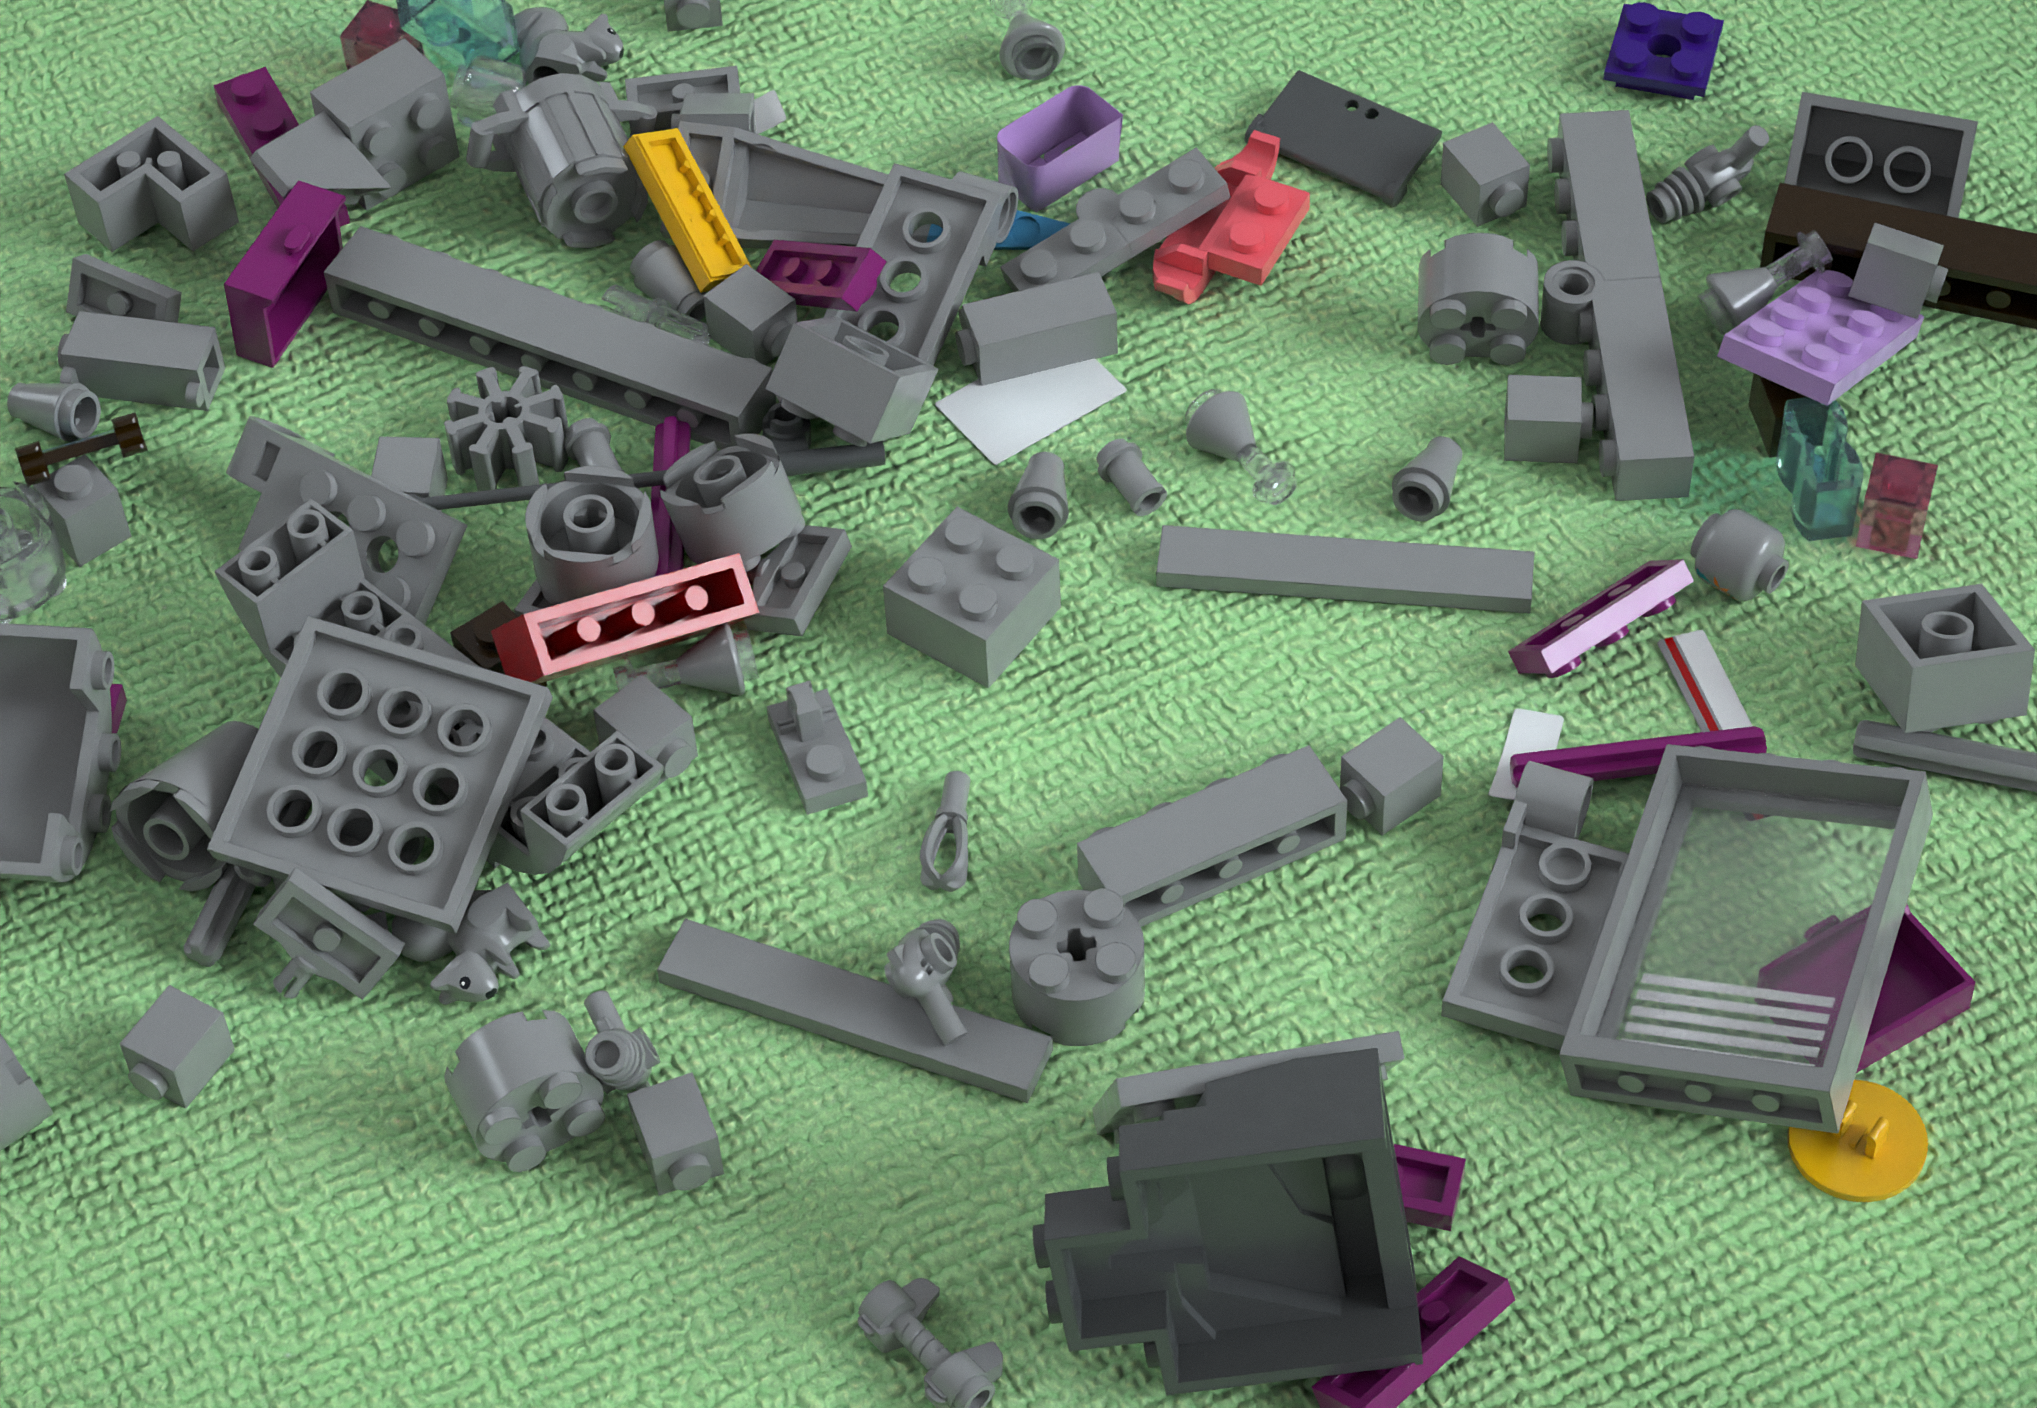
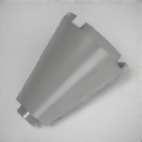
M239 721L226 722L125 786L113 800L110 812L116 809L117 822L111 828L114 839L128 860L145 875L158 882L167 875L184 882L179 889L196 891L209 888L227 870L228 863L213 858L207 847L259 730L258 728Z

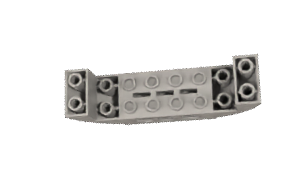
M312 498L215 570V574L236 614L253 641L280 677H282L308 616L478 666L365 579L353 529ZM405 701L398 704L389 716V724L398 728L413 725L420 718L423 706L414 701ZM545 717L486 862L494 868L501 864L512 870L532 875L551 873L655 787L664 770L663 765L618 731L614 732L590 752ZM474 719L460 721L452 728L449 742L457 746H467L474 743L482 734L483 724ZM381 759L372 763L368 768L389 783L397 774L398 763L389 759ZM439 778L433 781L425 792V801L432 805H443L450 802L458 792L459 782L452 778Z

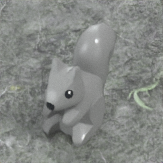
M548 7L528 8L513 16L508 23L506 37L510 39V44L513 47L521 49L519 55L520 63L526 72L528 84L539 78L559 73L581 74L595 82L604 81L607 78V71L601 67L619 61L624 54L622 40L609 25L608 16L601 14L584 31H568L569 27L564 16Z
M508 883L495 890H474L456 934L395 915L392 921V934L405 943L401 951L403 956L418 962L435 961L453 951L457 955L430 983L431 989L435 991L441 990L439 1001L444 1005L455 1001L482 1002L489 1000L498 992L499 984L495 973L500 972L512 979L520 976L519 970L510 955V952L517 945L524 942L537 950H546L551 946L539 929L535 917Z

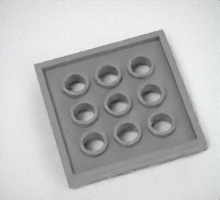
M308 616L207 850L215 859L285 880L296 867L339 898L456 934L552 701L551 692L548 687ZM346 683H355L362 687V695L354 706L347 709H335L329 705L330 696L338 686ZM405 701H414L423 706L420 718L413 725L398 728L389 724V716L398 704ZM474 719L483 724L482 734L474 743L467 746H457L449 742L452 728L460 721ZM320 741H331L337 744V754L328 765L321 768H312L305 765V754L313 744ZM381 759H389L398 763L397 774L388 784L370 786L365 783V773L372 763ZM439 778H452L459 782L458 792L450 802L443 805H432L425 801V792L433 781ZM304 799L312 803L311 815L303 824L296 827H286L280 824V813L289 802ZM366 818L373 822L372 833L362 844L348 846L340 842V832L343 826L350 820ZM423 836L434 841V850L426 861L416 865H409L400 860L401 849L410 839Z

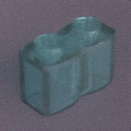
M1811 398L1791 399L1786 401L1784 407L1776 468L1782 483L1793 494L1791 500L1793 522L1801 535L1808 541L1852 536L1863 482V466L1856 451L1846 442L1848 433L1847 418L1836 400L1826 406Z

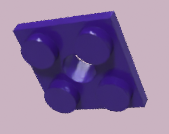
M1638 2L1632 5L1624 4L1604 70L1603 80L1616 82L1615 87L1691 100H1694L1695 96L1705 97L1724 20L1714 19L1711 15L1704 12L1683 14L1660 10L1654 5L1645 2ZM1656 55H1666V56H1670V57L1663 58V57H1658V56H1656Z

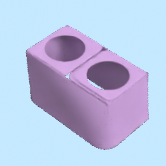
M1076 85L1068 87L999 131L997 135L998 182L1016 187L1018 199L1037 213L1119 161L1123 114L1086 86ZM1075 145L1066 152L1062 153L1066 148Z

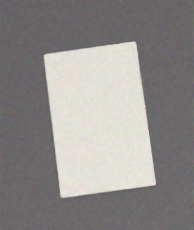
M1094 358L981 386L979 379L939 400L935 403V406L994 465H997L1125 393L1127 389Z

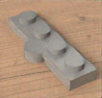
M1196 147L1119 195L1113 190L1106 188L1088 191L1080 197L1076 204L1078 220L1000 266L1004 280L1016 292L1099 272L1102 277L1231 198L1228 184Z

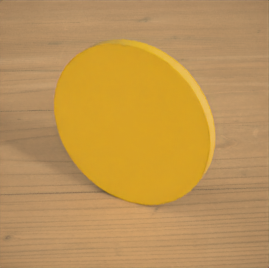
M1854 1080L1838 1134L1795 1127L1788 1128V1148L1799 1172L1819 1190L1833 1197L1853 1202L1880 1201L1903 1192L1920 1175L1928 1151L1926 1128L1915 1108L1895 1091L1883 1085L1863 1080Z

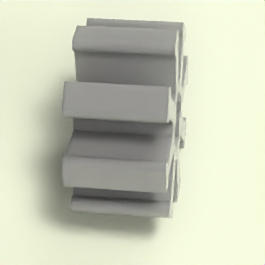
M521 366L519 368V377L510 391H501L496 368L490 367L476 373L480 398L461 393L459 388H454L447 398L450 420L445 421L444 425L452 464L458 475H463L465 470L473 468L478 491L495 490L496 484L506 469L515 470L519 487L539 485L535 462L554 467L556 472H561L568 462V455L564 448L565 433L569 427L563 394L557 385H553L550 390L542 392L538 370Z

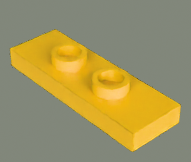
M674 128L632 135L623 147L629 155L638 176L700 293L710 291L747 264L751 267L679 129Z

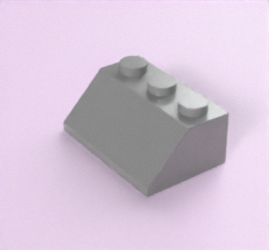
M1802 92L1784 183L1959 218L1978 121Z

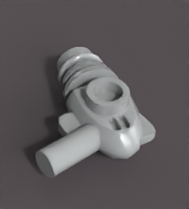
M1755 125L1750 127L1731 148L1718 152L1714 145H1709L1691 156L1684 164L1688 170L1679 166L1664 179V182H1658L1655 188L1646 194L1647 205L1655 219L1660 223H1666L1669 220L1677 221L1681 216H1688L1692 213L1696 214L1703 211L1706 201H1709L1712 207L1716 208L1735 197L1742 190L1739 181L1746 177L1752 169L1753 157L1769 141L1767 131L1761 126Z
M934 919L922 923L918 928L908 932L896 947L888 951L887 957L890 962L885 965L884 970L889 984L897 994L903 998L915 997L918 999L944 1046H948L968 1034L951 1004L953 1002V995L945 985L954 967L957 965L960 942L958 931L950 922Z
M601 990L592 993L584 1000V1005L598 1034L589 1041L585 1049V1062L588 1069L599 1079L603 1091L607 1094L615 1089L640 1090L649 1087L648 1078L652 1067L660 1063L659 1055L651 1040L640 1027L632 1032L626 1030L607 991Z

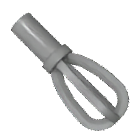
M951 771L945 776L940 807L937 809L935 819L929 825L921 845L920 861L922 870L920 880L930 890L942 888L945 891L953 892L961 888L967 879L968 815L966 806L971 780L966 773L961 771ZM953 833L956 841L955 860L950 868L941 875L933 866L934 860L945 834Z

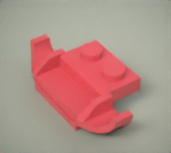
M1254 130L1249 137L1247 145L1240 153L1214 167L1227 182L1231 198L1167 236L1159 250L1155 249L1153 261L1155 291L1173 296L1177 301L1189 305L1194 303L1203 293L1216 271L1262 286L1310 207L1309 192L1271 180L1279 154V137Z

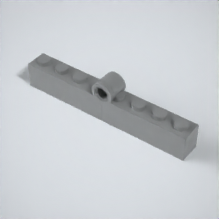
M1629 110L1562 113L1559 115L1557 138H1548L1547 158L1549 172H1559L1560 179H1555L1554 185L1556 213L1566 214L1567 220L1562 221L1561 228L1564 256H1573L1574 260L1559 262L1546 272L1543 284L1540 326L1545 335L1555 342L1567 345L1588 342L1589 350L1584 351L1583 360L1584 379L1586 386H1596L1597 395H1592L1591 402H1593L1592 426L1594 431L1604 432L1605 440H1600L1599 466L1602 477L1611 476L1615 501L1689 497L1694 452Z

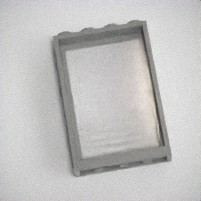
M1667 744L1559 1053L1570 1095L1838 1134L1933 816L1926 772L1907 770L1902 767H1878L1842 763L1836 760L1821 761L1777 756L1771 753L1755 754L1718 750L1706 746L1689 747Z

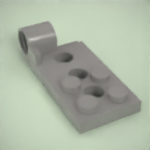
M894 163L856 247L873 249L887 261L877 278V287L870 299L861 305L858 312L827 308L823 318L837 316L866 332H869L873 326L879 323H893L898 326V331L886 342L934 366L978 265L987 266L996 243H1002L1012 228L1018 207L1017 188L962 171L956 173L951 180ZM925 224H936L943 228L941 235L931 242L921 243L912 238L916 229ZM903 273H914L921 278L919 284L907 292H897L890 288L892 280Z

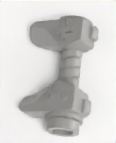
M917 1278L902 1288L895 1281L888 1280L872 1289L863 1299L858 1311V1324L864 1331V1335L882 1353L905 1347L928 1370L924 1376L925 1396L936 1408H985L995 1393V1386L992 1383L999 1379L1003 1372V1354L996 1343L988 1342L953 1354L947 1348H944V1345L938 1339H935V1336L921 1323L929 1308L940 1295V1288L927 1279Z

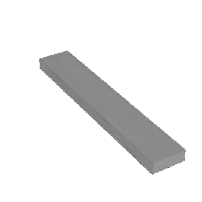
M1163 525L1156 571V585L1160 587L1530 613L1534 552Z
M688 919L683 921L657 968L659 983L1025 1103L1029 1102L1053 1051V1038L1051 1036L955 1005L952 1006L968 1034L958 1041L944 1046L918 999L915 997H901L890 984Z

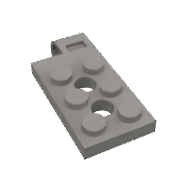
M249 416L226 473L262 494L238 549L241 551L312 498L335 517L343 514L347 518L350 528L354 531L365 579L425 625L467 528V524L334 458L335 454L283 426L259 417ZM392 539L398 548V560L395 566L385 573L379 564V551L386 541Z
M1532 761L1527 762L1517 788L1514 803L1503 829L1501 849L1442 1000L1441 1016L1561 1050L1629 853L1578 840L1591 800L1593 778ZM1538 914H1549L1558 918L1563 925L1553 931H1542L1533 927L1528 920ZM1527 965L1537 968L1544 977L1534 983H1522L1512 978L1508 972L1517 966Z

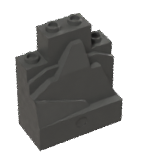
M1378 1048L1295 1058L1206 1082L1205 1091L1195 1107L1163 1111L1160 1121L1119 1126V1156L1107 1157L1109 1186L1045 1194L1044 1224L1033 1225V1245L1038 1268L1050 1267L1053 1280L1046 1281L1045 1284L1047 1310L1051 1324L1063 1323L1069 1352L1144 1343L1148 1368H1161L1166 1396L1395 1368L1414 1362L1415 1365L1423 1364L1415 1267Z

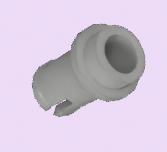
M585 418L574 422L567 429L564 443L565 451L568 457L577 460L580 467L604 466L624 472L609 445L611 435L605 425L598 423L595 419Z
M1116 439L1106 444L1097 455L1099 476L1104 481L1112 482L1137 516L1151 514L1163 504L1167 491L1162 484L1157 482L1141 460L1142 451L1135 443H1128L1125 439Z

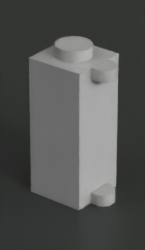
M1099 272L963 304L962 309L958 311L962 330L955 332L958 353L964 366L973 365L981 386L1085 360L1118 354L1117 312Z
M79 311L70 333L62 336L58 347V363L60 368H62L60 383H81L99 398L208 411L226 368L216 329L209 326Z

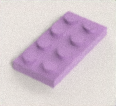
M1817 270L1726 333L1717 357L1828 406L1917 338L1924 316L1919 314L1918 319L1849 297L1848 295L1853 284V280L1850 277L1836 271Z

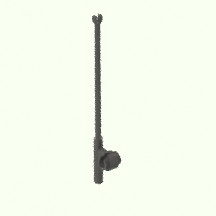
M781 402L773 405L763 418V436L773 442L787 476L885 465L883 441L867 443L865 447L852 444L809 449L811 444L810 419L799 417L785 410L780 405ZM667 470L627 475L633 478L634 486L637 488L665 485L663 477ZM556 482V483H548V484H547V489H549L550 487H552L553 485H555V484H557V483H559V482ZM544 484L425 498L418 497L415 494L407 495L437 510L530 500L535 491Z

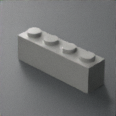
M1310 745L1289 754H1278L1267 759L1256 768L1232 778L1218 779L1199 792L1173 803L1165 802L1158 804L1142 816L1116 827L1099 829L1087 839L1078 842V882L1083 890L1093 891L1107 888L1115 891L1122 897L1124 906L1133 913L1142 927L1345 840L1347 799Z

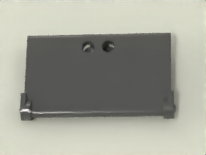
M1298 70L1264 115L1258 114L1245 133L1244 141L1248 143L1249 137L1254 130L1279 137V154L1382 198L1383 203L1396 207L1407 193V183L1440 140L1442 131ZM1350 107H1355V108H1356V110H1354V111H1349V110H1347V109L1350 108Z

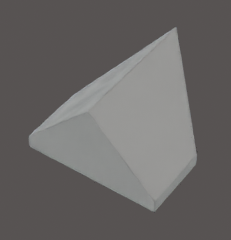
M325 111L257 149L250 158L252 163L283 198L287 197L298 180L344 195L346 197L344 203L356 205L362 196L392 188Z

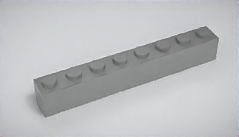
M360 226L324 271L332 311L335 314L482 366L494 367L497 371L516 378L519 377V368L521 366L538 370L542 387L550 389L551 386L557 385L562 394L655 427L660 423H664L666 417L676 416L678 421L687 422L691 427L690 439L704 444L715 441L718 449L737 445L733 437L734 435H759L763 429L762 421L764 416L776 404L775 394L765 389L773 370L771 367L765 366L754 359L742 358L710 347L702 341L690 340L658 329L650 323L638 322L617 315L595 304H586L559 295L548 288L530 285L504 276L496 270L484 269L452 258L444 252L432 251L411 244L391 234H382Z

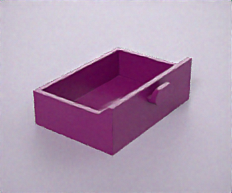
M298 180L224 283L237 356L273 368L327 292L324 271L343 248L338 211L346 201L344 195Z
M1906 904L1856 1073L1968 1010L1971 1005L1976 982L1911 913L1908 904ZM1871 907L1842 924L1836 917H1831L1810 929L1805 935L1804 939L1807 944L1760 970L1757 990L1835 1000L1833 1009L1755 999V1003L1759 1007L1830 1016L1828 1026L1769 1018L1777 1027L1825 1033L1823 1043L1787 1038L1793 1046L1820 1049L1818 1059L1804 1058L1810 1066L1823 1068Z

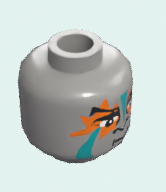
M1732 509L1723 515L1718 513L1711 515L1698 530L1691 546L1690 554L1696 559L1695 571L1698 577L1710 586L1740 602L1752 600L1762 591L1768 594L1775 591L1784 579L1789 566V562L1783 558L1785 540L1782 533L1741 509Z

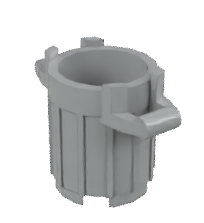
M559 73L539 78L520 89L516 94L513 90L501 92L493 104L496 114L472 123L466 156L467 163L472 167L491 171L516 172L541 226H545L556 238H563L567 246L593 248L611 243L615 240L612 234L616 231L615 229L623 225L631 217H634L636 222L641 219L648 204V194L629 155L623 147L629 138H627L620 122L633 121L630 137L634 134L654 132L658 113L653 106L634 101L618 100L610 82H599L598 84L581 74ZM492 143L496 151H491Z

